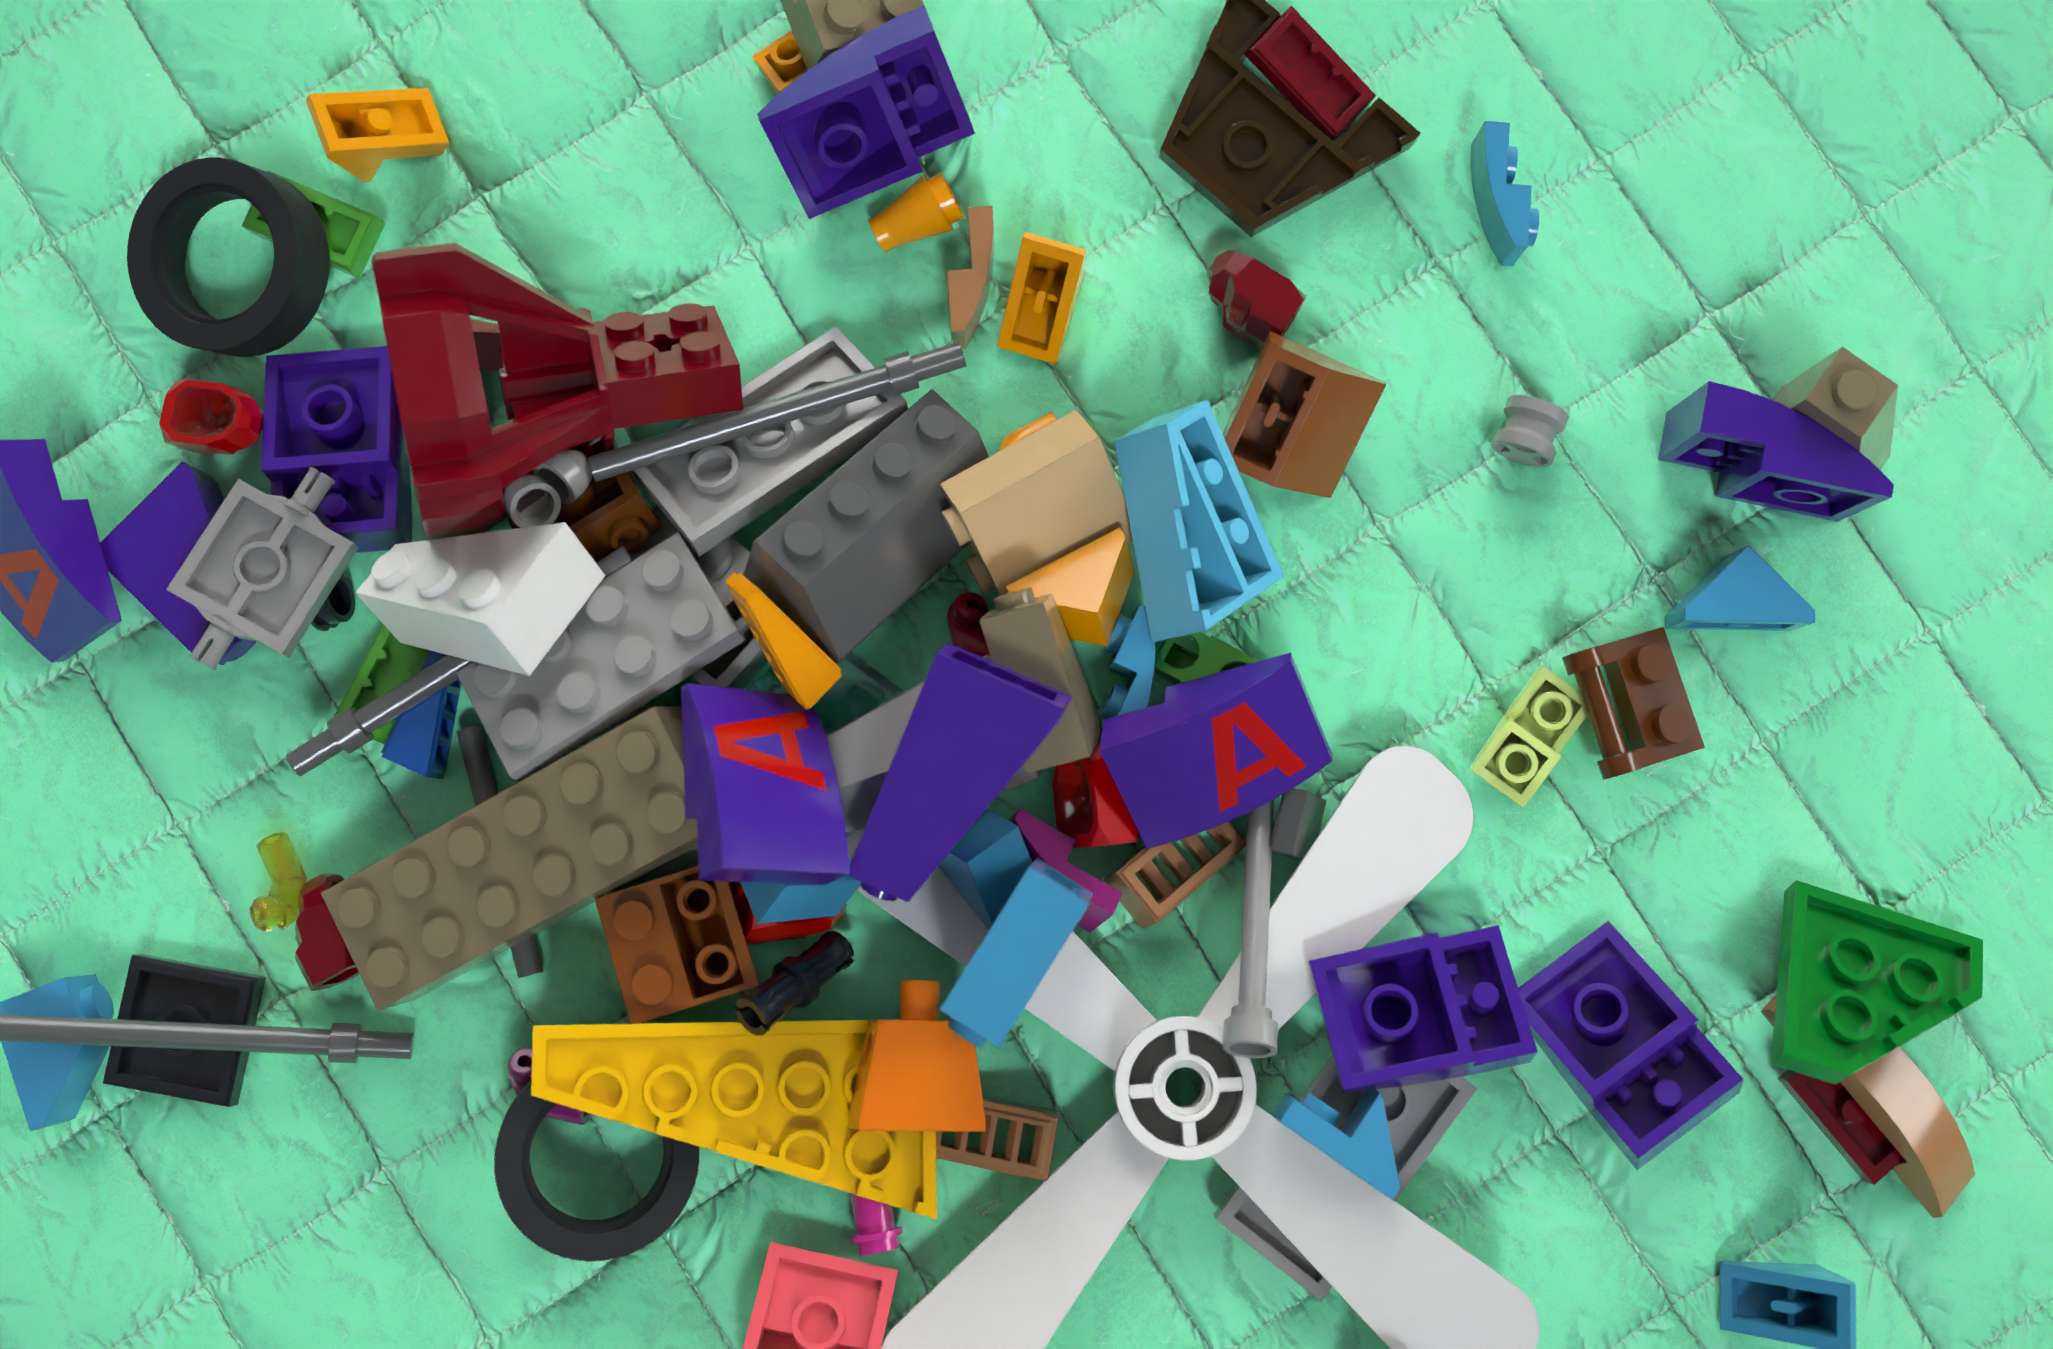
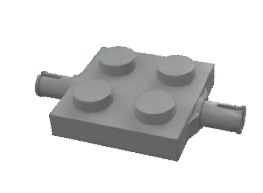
M309 467V471L291 499L283 496L268 495L240 479L236 481L166 589L196 606L203 617L211 622L193 652L189 654V657L216 670L217 664L235 636L240 639L259 641L290 658L359 548L352 541L328 529L320 518L314 514L332 484L335 483L332 478L322 472L320 473L313 467Z

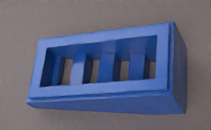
M430 651L421 671L446 656V654ZM457 679L399 715L381 751L383 753L381 757L423 776L443 779L446 772L460 695V680Z

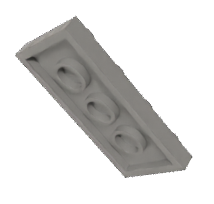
M835 326L742 386L743 409L875 367ZM893 390L642 467L633 470L632 473L700 557L862 449L908 410V405L901 394L895 396ZM731 412L697 416L678 429Z
M678 532L603 579L530 676L477 662H472L456 672L507 773L517 782H520L554 763L744 642L745 638L690 546Z
M1331 1055L1298 1101L1302 1102L1308 1092L1342 1115L1335 1125L1338 1129H1341L1365 1091L1342 1092L1333 1055ZM1462 1076L1427 1083L1376 1089L1383 1096L1400 1184V1190L1393 1199L1394 1201H1396L1478 1089ZM1236 1184L1213 1214L1215 1219L1322 1302L1332 1286Z

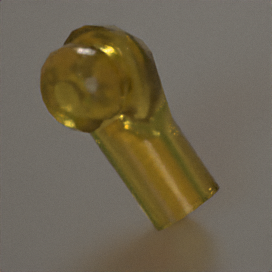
M280 832L267 836L256 845L272 881L269 895L256 898L250 907V916L254 926L264 932L271 931L275 927L284 930L297 920L299 914V892L307 883V875L288 834Z

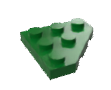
M1798 880L1784 891L1771 1064L1836 1085L1982 998V939Z

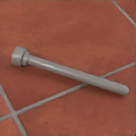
M1274 800L1248 812L1239 1002L1238 1005L1232 1007L1231 1017L1224 1020L1223 1050L1228 1054L1244 1058L1271 1057L1277 1053L1278 1023L1272 1019V1010L1265 1007L1272 864L1270 843L1273 835Z

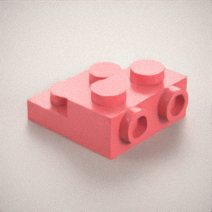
M770 1242L743 1349H881L898 1270Z

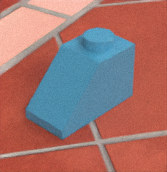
M94 974L64 977L1 1001L0 1014L112 1019L114 1007L108 991L103 985L99 984L97 976ZM1 1041L30 1131L75 1119L110 1046Z

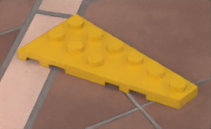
M877 1019V1020H900V1019ZM869 1020L777 1021L762 1036L750 1033L740 1022L533 1026L532 1096L937 1220L936 1131H881L848 1128V1117Z

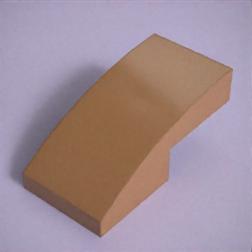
M993 206L967 208L972 269L947 271L952 342H959L962 349L967 348L977 329L989 294L994 260Z

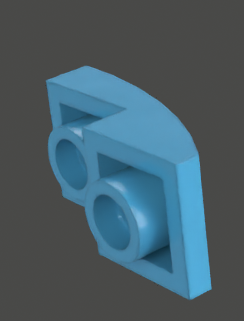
M1485 121L1471 144V175L1474 198L1483 231L1499 264L1502 266H1513L1527 247L1535 244L1539 229V210L1537 208H1530L1532 185L1512 184L1517 169L1518 150L1516 146H1509L1510 123Z
M1140 604L1131 613L1130 618L1119 614L1109 644L1104 646V649L1113 653L1106 669L1129 679L1126 686L1118 682L1113 686L1100 715L1104 719L1147 708L1154 676L1156 649L1155 642L1151 640L1146 608Z

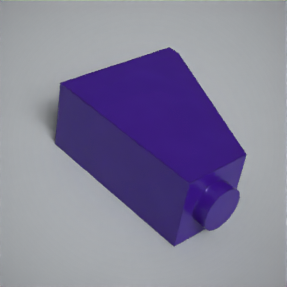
M182 461L100 544L108 571L192 653L211 622L203 617L196 606L166 589L224 499L218 483L209 474ZM235 636L218 664L224 665L227 661L232 662L239 659L254 646L256 641L240 639Z

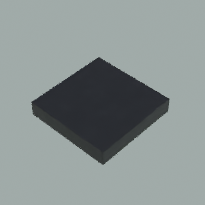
M135 954L131 956L117 1019L255 1026L266 977L145 954ZM111 1046L103 1084L231 1107L238 1105L249 1052Z

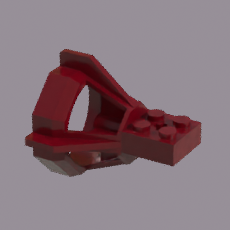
M457 243L377 252L372 256V268L379 297L399 413L411 466L413 485L428 540L485 533L506 519L503 499L505 487L525 474L534 475L533 469L568 448L578 450L588 458L613 449L614 429L743 409L740 364L714 305L704 307L699 304L686 303L674 306L669 312L639 315L633 312H619L608 316L605 320L593 322L590 310L572 308ZM469 315L497 321L498 324L472 319ZM480 370H498L507 419L512 421L491 428Z

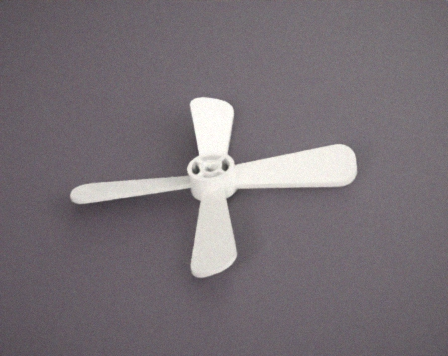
M1396 746L1386 749L1373 757L1364 766L1271 905L1269 911L1265 1007L1272 1010V1019L1278 1023V1030L1316 994L1308 965L1310 960L1362 949L1466 845L1473 826L1471 799L1461 781L1429 752L1412 746ZM864 829L850 832L847 838L848 856L851 859L854 856ZM939 867L936 868L909 902L899 898L895 901H886L868 894L860 886L857 889L862 895L965 967H967L989 932ZM1072 931L1026 1004L1025 1009L1114 1070L1112 1085L1117 1111L1048 1177V1180L1038 1186L891 1328L883 1341L881 1349H1044L1168 1159L1183 1161L1199 1160L1210 1156L1390 1349H1536L1539 1339V1320L1533 1303L1518 1286L1255 1104L1257 1094L1256 1077L1250 1058L1234 1056L1223 1050L1224 1020L1231 1017L1232 1007L1238 1005L1241 952L1197 1017L1174 1016L1156 1020ZM1182 1067L1193 1069L1201 1081L1200 1095L1193 1103L1186 1106L1173 1104L1168 1099L1165 1090L1168 1076L1174 1070Z

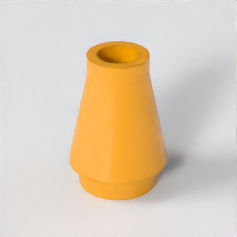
M940 172L929 179L925 174L922 175L879 214L868 219V223L879 245L887 253L896 247L953 231L952 224L964 218V214L948 182Z

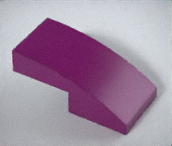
M1019 808L1008 821L1018 826L1032 863L1039 858L1093 893L1089 906L1077 923L1079 927L1091 933L1114 914L1122 892L1066 862L1076 840Z

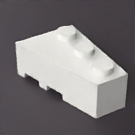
M564 522L395 544L389 552L382 555L374 563L371 574L355 593L400 643L530 676L606 575Z

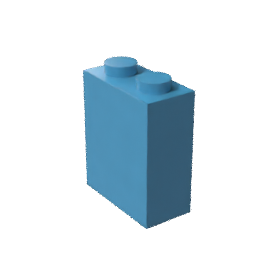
M1037 858L1029 866L940 1008L942 1012L952 1017L947 1024L948 1027L961 1038L978 1047H983L985 1042L989 1041L999 1048L1089 906L1093 893Z

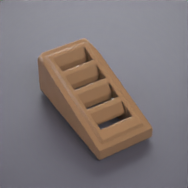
M1230 821L1206 830L1220 847V850L1214 855L1197 834L1180 840L1200 866L1195 870L1192 869L1172 842L1147 849L1144 845L1105 877L1104 882L1122 892L1119 900L1140 927L1147 928L1163 919L1246 847L1245 839ZM1156 855L1161 858L1178 879L1179 883L1174 887L1152 861ZM1136 872L1141 875L1159 898L1157 901L1135 875Z
M983 1097L986 1132H982L979 1149L967 1147L969 1131H956L954 1145L941 1143L943 1131H936V1158L1046 1181L1049 1177L1059 1114L1058 1110ZM998 1117L1011 1120L1005 1154L992 1152ZM1023 1123L1036 1125L1031 1159L1018 1156Z

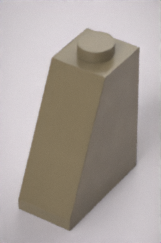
M1841 347L1782 386L1773 398V401L1813 419L1835 433L1867 457L1879 470H1881L1890 457L1898 385L1846 348Z
M1030 587L994 598L996 609L990 610L979 620L992 662L1072 696L1059 723L1023 764L1026 774L1090 757L1102 733V724L1053 594L1050 593L1035 598Z

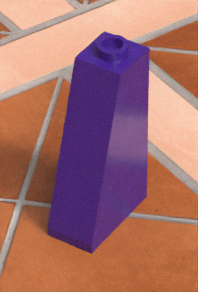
M947 643L935 655L850 863V874L847 876L860 881V887L876 898L886 901H895L899 898L909 902L1059 723L1072 696L951 643Z

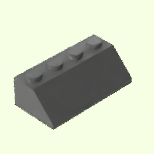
M931 389L754 540L743 576L760 589L838 665L969 544V542L962 546L957 544L941 512L951 506L940 483L989 457L979 432Z

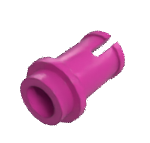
M850 1193L856 1234L851 1235L850 1238L851 1243H858L860 1255L876 1254L899 1248L897 1235L902 1234L903 1230L902 1226H895L892 1206Z

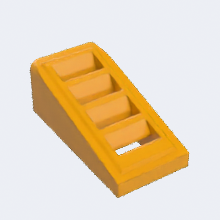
M733 572L725 581L729 588V593L783 689L804 709H810L842 676L840 673L842 669L760 589L741 573L737 575Z

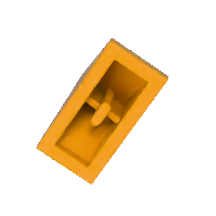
M1024 233L997 347L1056 365L1084 280L1087 250L1032 233Z
M1119 527L1005 586L1006 590L1010 593L1031 587L1035 598L1052 593L1070 639L1108 646L1134 574L1126 536Z

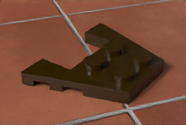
M1227 0L1217 25L1214 26L1206 44L1205 52L1194 77L1187 87L1160 148L1159 159L1245 233L1253 237L1409 150L1417 142L1421 132L1378 97L1338 142H1333L1242 64L1247 58L1244 54L1280 17V13L1265 0Z

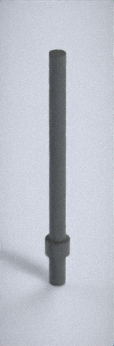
M959 342L910 357L908 351L883 358L885 363L883 366L588 457L589 466L597 482L893 390L896 396L918 389L919 381L967 367L964 354Z
M622 546L596 562V564L606 575L603 578L605 579L632 562L633 559L626 548ZM446 655L359 710L349 707L327 721V730L286 754L290 767L297 775L303 776L343 750L351 754L374 739L372 732L459 679L456 672L473 661Z
M0 1014V1041L326 1055L329 1062L357 1063L359 1057L411 1059L414 1045V1033L362 1031L361 1024L333 1023L331 1029Z

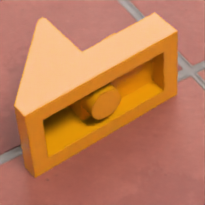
M429 88L309 94L306 99L327 158L363 182H371L383 160L441 156L449 144Z

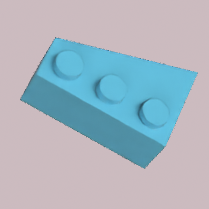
M1208 400L1155 417L1114 441L1152 642L1206 631L1284 577Z

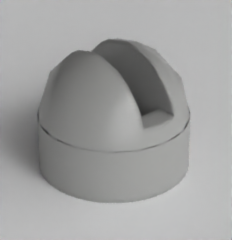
M570 448L563 450L533 469L534 475L546 479L560 496L561 503L565 505L572 504L583 494L592 479L588 458L581 451Z
M525 474L505 487L503 495L504 508L518 527L552 524L557 518L561 508L560 496L546 479L538 475Z

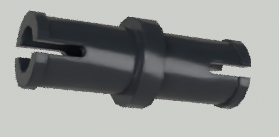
M834 930L827 931L817 942L797 957L787 956L773 967L772 976L751 993L744 995L736 1001L735 1005L738 1008L735 1011L740 1023L750 1033L762 1036L771 1029L772 1025L795 1007H807L818 998L821 986L841 970L853 964L854 960L852 957L854 956V951L849 941L839 932Z

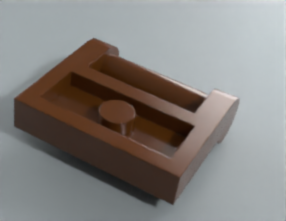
M1664 627L1562 657L1568 676L1575 675L1603 758L1597 761L1603 780L1705 748ZM1599 666H1604L1632 749L1630 751L1627 749Z

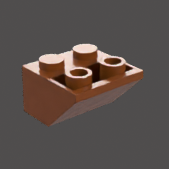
M1270 331L1222 433L1238 471L1276 488L1331 498L1387 385L1386 382Z
M695 866L594 898L631 1024L643 1023L760 985L730 881L699 880V866Z

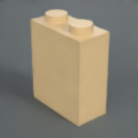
M1076 410L940 483L951 506L941 512L957 544L962 546L969 542L975 556L965 560L983 594L992 589L998 596L1007 594L1005 586L1119 527L1125 534L1127 543L1129 544L1133 541L1125 497L1101 439Z

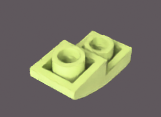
M1539 666L1489 736L1469 769L1524 808L1562 756L1559 752L1588 715L1581 693L1546 667Z

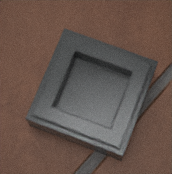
M1295 788L1282 794L1270 843L1271 850L1290 858L1302 860L1319 835L1327 801L1308 791Z

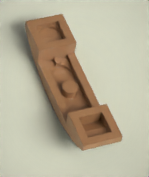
M1776 995L1760 1011L1773 1027ZM1899 1047L1840 1083L1904 1158L1892 1170L1932 1218L1942 1217L1974 1177L1975 1170L1964 1137L1946 1104L1917 1065Z

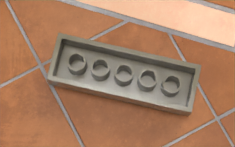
M682 707L650 708L322 892L321 895L377 1011L422 997L594 903V898L610 894L698 846L697 819L685 818Z

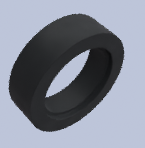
M208 157L192 160L175 167L161 177L147 192L132 221L127 246V264L134 295L146 317L158 330L170 339L191 348L237 357L260 356L280 349L295 339L311 322L320 307L328 283L330 261L328 241L322 221L311 202L298 188L287 180L235 160ZM246 199L257 208L269 227L274 247L273 269L264 292L251 307L234 317L216 319L202 309L189 288L185 270L187 246L195 226L209 210L226 201Z
M530 1081L513 1100L504 1117L494 1154V1172L498 1194L504 1209L516 1227L529 1240L552 1254L572 1260L589 1262L611 1260L629 1255L660 1237L675 1222L691 1196L698 1174L699 1146L662 1136L663 1161L660 1173L651 1190L638 1204L620 1215L601 1220L580 1219L567 1215L545 1199L532 1175L530 1148L534 1134L543 1118L558 1103L532 1096Z

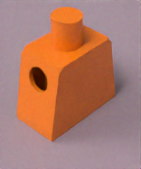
M901 980L900 1020H869L848 1117V1128L881 1131L986 1132V1119L976 1047L953 1032L947 1025L949 1021H939L940 981Z

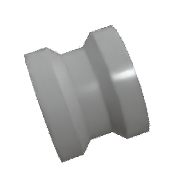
M1526 395L1510 396L1504 408L1507 421L1504 428L1495 433L1491 443L1492 449L1503 457L1520 464L1541 468L1549 467L1552 465L1556 455L1553 441L1557 434L1565 430L1569 420L1568 413L1557 405L1540 398Z

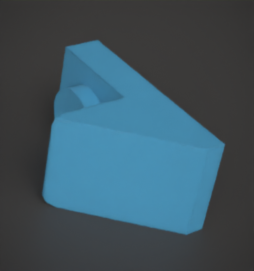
M1376 1089L1365 1091L1341 1129H1338L1335 1125L1342 1115L1308 1092L1303 1101L1299 1102L1285 1092L1272 1112V1115L1280 1123L1393 1200L1400 1190V1184L1381 1092Z

